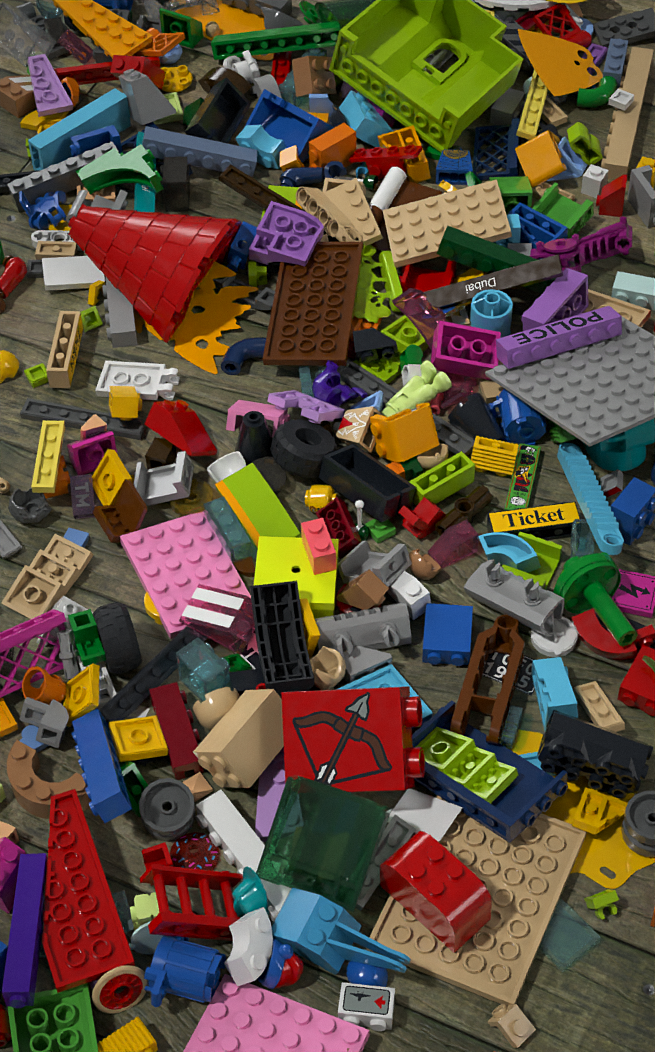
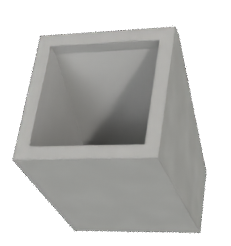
M134 69L126 70L123 72V75L119 76L123 93L128 99L129 114L134 121L144 125L176 113V109L148 76Z

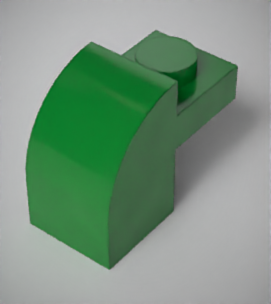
M91 609L68 615L75 648L83 667L89 666L92 663L96 664L106 661L105 652L99 639L97 625Z

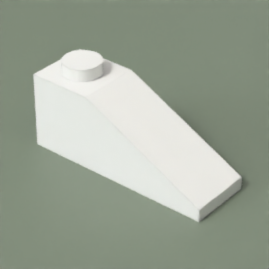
M406 571L388 586L387 593L397 603H406L409 616L413 620L426 612V603H431L430 592L414 576Z

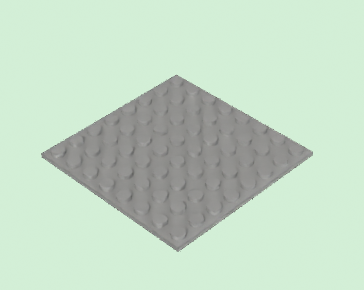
M622 317V335L510 369L503 364L485 372V375L588 446H593L655 418V336Z

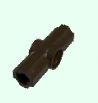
M484 485L477 486L466 497L456 500L454 508L435 524V530L443 539H450L462 527L471 525L474 516L493 500V495Z

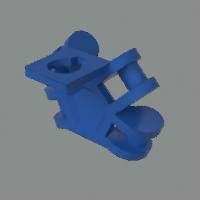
M62 190L56 191L55 194L48 192L44 197H38L35 200L36 205H30L23 191L19 192V202L29 217V226L32 229L46 230L48 228V219L54 227H57V223L66 220L67 216L59 206V203H66V194ZM54 210H56V211L58 212V214H56L55 216H52V215H51V212H53Z

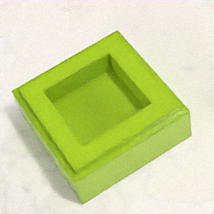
M43 363L24 370V374L32 388L48 383L46 367Z

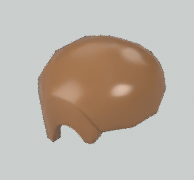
M420 549L412 550L409 553L412 562L409 568L416 577L423 580H431L443 570L430 555L424 554L421 556L419 554Z

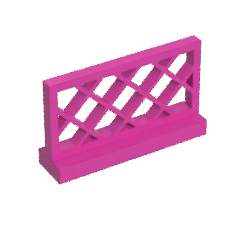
M53 609L0 633V653L2 652L0 656V669L4 661L13 664L8 677L0 674L1 678L6 679L3 688L0 690V697L22 688L23 680L19 682L13 680L18 667L26 670L31 666L35 667L39 657L48 661L44 669L49 674L64 668L62 662L54 661L60 648L59 640L57 639L56 643L48 640L51 630L57 627L59 631L66 630L64 625L66 618L63 612ZM37 637L41 641L36 652L27 649L30 640ZM46 642L55 645L49 658L40 655ZM12 647L20 648L15 662L6 658ZM25 651L34 654L29 668L20 664ZM42 672L35 673L30 679V684L44 678Z

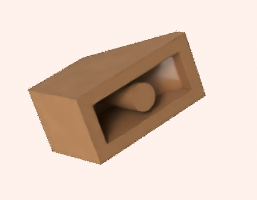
M368 569L350 581L336 599L363 610L369 609L372 606L378 607L385 600L383 595L389 588Z

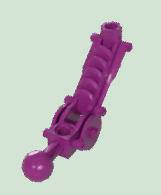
M622 216L620 217V222L601 228L596 233L580 239L579 234H574L570 239H556L545 244L539 241L536 243V249H531L529 257L539 259L558 254L563 271L567 267L581 273L582 265L598 259H606L622 253V255L629 254V248L632 247L633 241L632 226L628 225L627 218Z

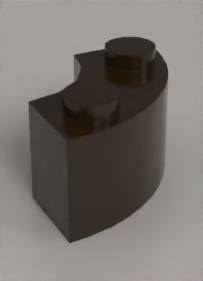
M224 67L212 68L198 80L207 94L215 84L226 77L243 95L252 87L243 76Z

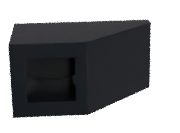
M370 328L353 331L358 364L399 357L396 341L378 330Z

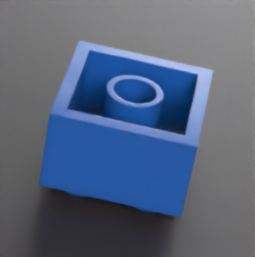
M635 477L611 505V512H614L613 517H616V522L619 523V531L624 539V543L629 546L635 539L638 540L642 536L644 527L650 525L655 518V487Z

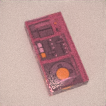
M67 29L57 41L83 65H86L93 56V49L70 29Z

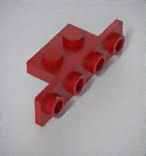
M407 145L405 147L391 146L389 148L375 147L373 149L359 148L354 151L349 161L350 163L366 162L370 175L385 178L391 167H398L407 173L403 159H415L423 149L422 146Z

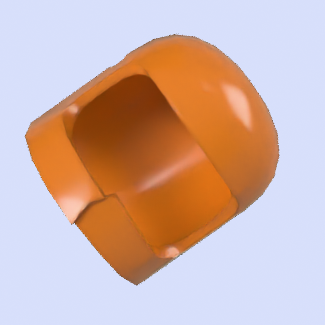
M31 666L24 675L22 692L25 699L29 697L50 705L52 699L62 703L66 695V684L61 677L50 675L41 667ZM37 672H42L44 677L40 688H34L30 684V679Z

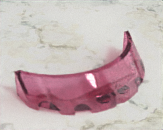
M410 288L392 300V302L414 324L432 351L434 331L439 321L447 322L446 314L439 307L432 306L424 292ZM444 372L450 378L452 388L444 392L441 408L444 409L460 402L468 401L466 397L471 395L473 388L477 386L476 379L470 376Z

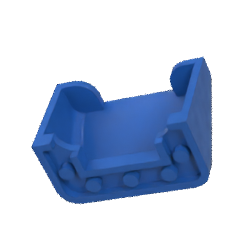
M266 89L263 90L246 125H262L270 136L283 140L286 148L296 145L298 148V158L303 163L309 157V142L334 128Z

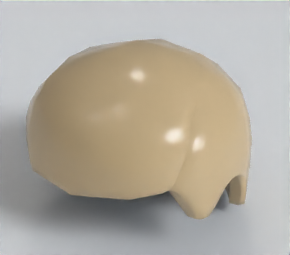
M440 444L417 455L416 458L421 467L430 470L447 460L449 456L448 445Z

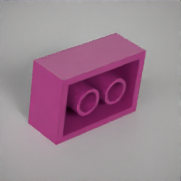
M439 321L433 335L431 363L438 371L491 380L485 375V372L498 366L499 359L497 358L496 339L501 337V332Z

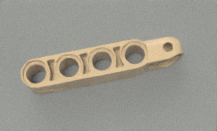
M298 188L296 201L307 213L320 220L325 232L329 236L335 237L339 242L362 241V235L353 226L352 222L320 189Z

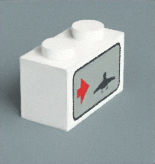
M342 982L338 1018L357 1026L370 1027L374 1031L392 1030L395 988Z

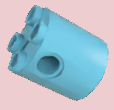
M490 289L477 293L471 302V327L501 332L500 338L509 336L511 334L510 326L513 308L511 298L500 290Z

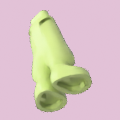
M425 360L420 365L421 377L418 375L412 377L385 404L386 408L380 413L389 417L405 409H414L417 404L427 403L433 400L438 393L448 391L452 388V382L444 372L437 373L434 365L430 361Z

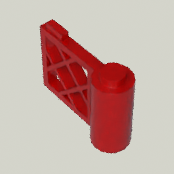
M557 3L533 17L532 20L543 34L552 36L551 31L560 33V39L576 43L585 48L589 47L592 43L590 33L579 28L570 16L571 12L565 4ZM558 9L562 14V18L553 16L554 11ZM542 17L549 19V25L543 24L540 19ZM553 21L560 22L561 29L552 26ZM564 24L570 25L573 31L564 30Z

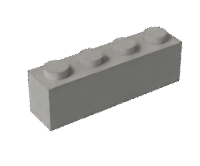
M106 277V285H103V295L107 297V299H104L105 312L109 311V313L105 314L106 326L110 325V328H106L107 338L112 340L113 348L137 345L134 307Z

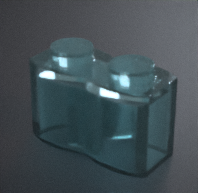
M575 519L572 524L570 558L594 554V536L586 519Z

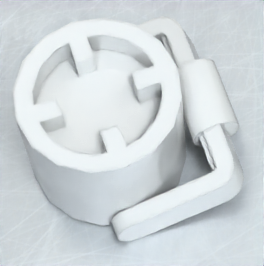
M249 50L242 52L245 60L233 63L232 70L243 76L251 84L254 78L260 77V71L256 60L252 57Z

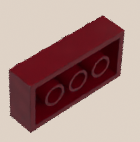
M336 497L316 512L318 519H324L330 538L339 539L338 557L340 559L362 542L348 508L340 498Z

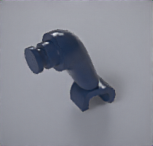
M338 161L329 162L325 169L324 167L291 168L281 174L279 178L280 186L299 187L323 183L325 178L336 179L334 177L346 175L347 170Z

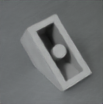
M361 646L354 647L351 654L344 650L342 657L345 660L346 670L343 678L347 684L392 664V656L390 653Z

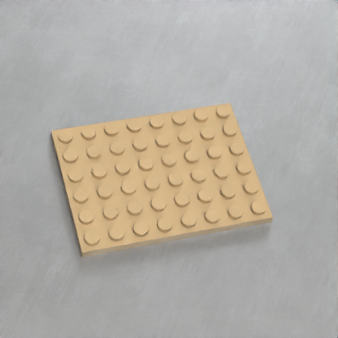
M460 811L439 843L470 869L485 885L492 899L491 920L453 953L390 895L369 938L408 956L411 961L409 964L402 963L405 966L499 1004H505L506 1006L516 1004L587 832L571 826L572 824L541 813L531 827H526L509 843ZM366 948V950H368V951H371V952H373V953L379 954V953H377V952H375V951H372V950Z

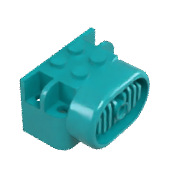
M655 418L593 446L582 443L591 459L600 468L608 471L634 469L645 461L646 445L655 443Z

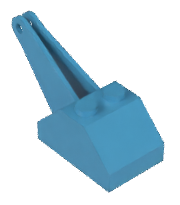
M296 888L290 890L271 926L273 938L283 944H290L293 952L334 975L339 972L344 960L392 969L405 973L407 967L402 963L409 964L411 961L405 954L388 948L359 933L361 925L343 907L321 895ZM353 942L357 943L379 954L352 946Z

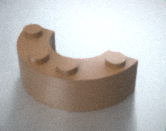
M16 740L8 755L7 774L13 794L22 808L37 817L50 819L51 796L72 789H76L83 812L90 808L89 802L91 800L85 790L88 786L84 782L82 775L75 773L69 779L62 782L50 783L41 780L36 776L41 766L37 751Z

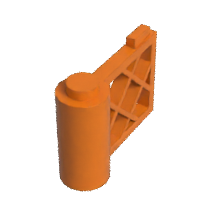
M149 28L146 32L153 35V41L132 56H164L185 39L184 32L160 33L157 29Z

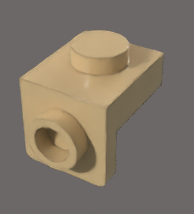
M517 1004L499 1005L493 1010V1017L488 1020V1024L491 1027H498L513 1048H518L536 1030Z

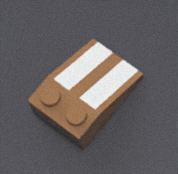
M30 75L6 76L0 79V106L17 118L36 108Z

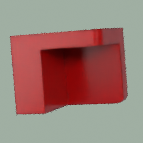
M166 842L141 851L146 870L154 864L173 867Z

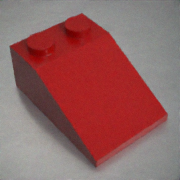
M164 400L153 403L145 422L146 426L182 451H186L189 456L216 455L217 449L196 412L188 407V403L182 400Z

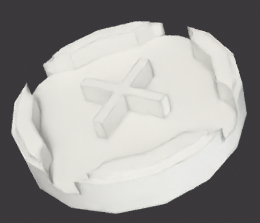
M563 616L561 619L554 618V626L543 624L547 636L533 629L531 630V642L534 648L539 653L549 657L565 656L573 651L577 644L576 629L573 623Z

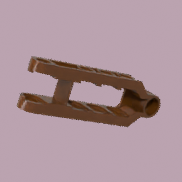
M500 615L496 618L492 628L478 634L452 717L451 732L464 736L472 711L491 714V726L489 736H486V743L500 744L524 661L525 642L518 635L517 619L509 615ZM493 652L509 655L507 671L502 676L501 692L497 693L496 699L477 695L488 656Z

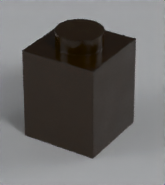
M154 437L145 455L147 469L173 464L177 456L176 446L166 439Z

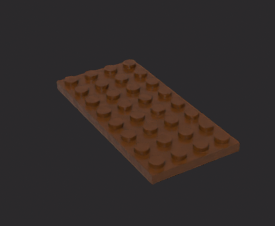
M317 242L306 266L280 262L262 359L263 365L327 366L326 363L330 360L338 366H346L364 250L363 242Z

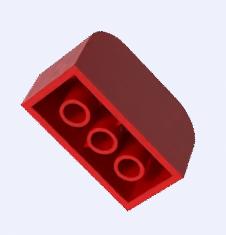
M417 832L380 865V886L453 953L491 920L492 899L485 885L470 869L426 832Z

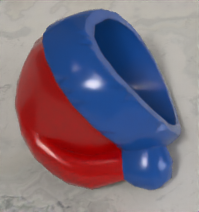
M273 938L269 962L257 979L268 989L291 986L301 977L304 963L293 953V948L290 944H283Z

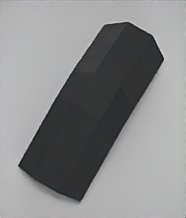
M297 580L250 586L256 641L266 689H274L281 699V692L308 691L314 686V675L303 630Z

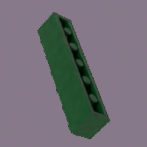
M448 225L436 253L487 274L537 260ZM556 278L524 286V288L543 294L546 287L550 286Z

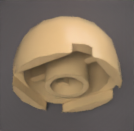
M230 687L220 688L204 695L206 700L201 704L199 700L196 701L193 711L199 723L211 731L234 706L240 696L235 688L234 691H231Z

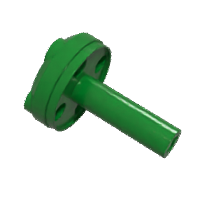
M606 552L587 554L581 557L575 556L567 560L553 593L564 598V608L575 614H581L594 609L620 646H627L637 638L636 630L611 598L621 583V573L609 554Z

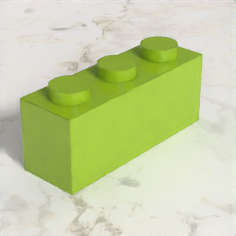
M461 451L409 481L417 487L413 503L417 506L425 497L434 504H437L473 483L475 464Z

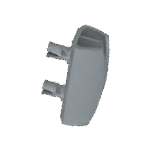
M494 559L482 563L464 586V590L469 597L504 615L517 619L518 622L547 636V632L543 624L554 626V618H562L564 610L563 597L549 590L542 589L538 581L534 585L533 579L524 580L523 577L504 570L499 562L495 564Z
M405 602L315 619L320 632V638L316 645L317 653L322 646L335 649L343 656L344 650L351 654L356 646L378 650L411 643L409 613Z

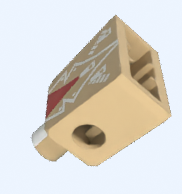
M373 406L350 409L345 412L341 422H335L333 431L336 437L346 446L355 444L363 451L372 453L376 441L370 429V417L375 414L384 415Z

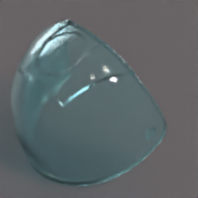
M36 0L38 11L47 19H55L63 13V10L59 7L56 8L54 3Z

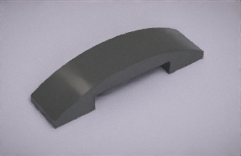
M235 276L213 279L215 287L219 291L228 286H251L236 279ZM266 287L263 291L258 289L257 291L249 292V297L235 300L243 305H251V308L271 310L275 291Z

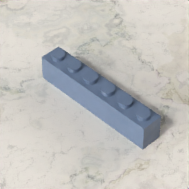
M145 126L142 146L146 150L150 149L155 158L224 172L231 164L253 178L257 163V150Z

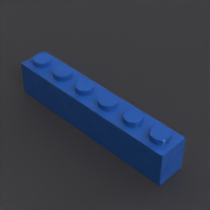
M97 708L72 721L74 727L72 736L77 744L75 749L80 757L78 762L84 771L82 777L88 786L85 790L91 800L89 806L95 816L100 815L104 823H107L131 810L132 806L109 731V725Z

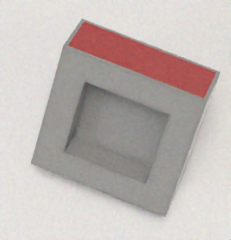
M618 469L601 477L600 485L601 490L604 492L603 496L608 498L623 490V473Z

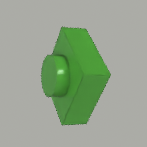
M373 519L365 523L369 529V534L377 544L396 535V528L389 520L380 522Z

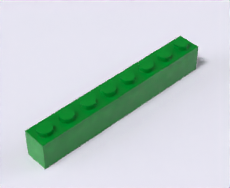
M353 19L217 35L211 41L214 60L226 59L229 56L244 57L242 52L249 50L253 56L335 46L339 31Z

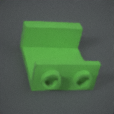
M556 182L550 188H547L542 198L532 206V209L568 227L567 239L577 234L594 215L592 201L586 199L582 205L559 194V187Z

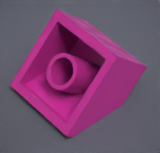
M106 431L67 445L69 459L78 477L95 471L107 449L115 450L117 453L113 431Z
M2 837L0 838V909L9 913L14 905L20 854H26V852L8 838Z

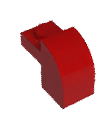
M425 497L414 510L403 506L398 512L404 517L402 525L416 538H424L435 531V524L446 515L437 505Z

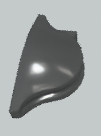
M261 7V13L264 15L265 30L303 25L302 22L283 12Z

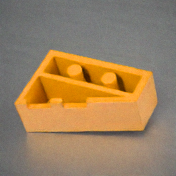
M414 125L377 136L379 146L382 148H389L391 146L405 147L407 145L421 146ZM423 150L415 159H403L407 171L406 175H409L412 180L421 182L431 178L428 161Z

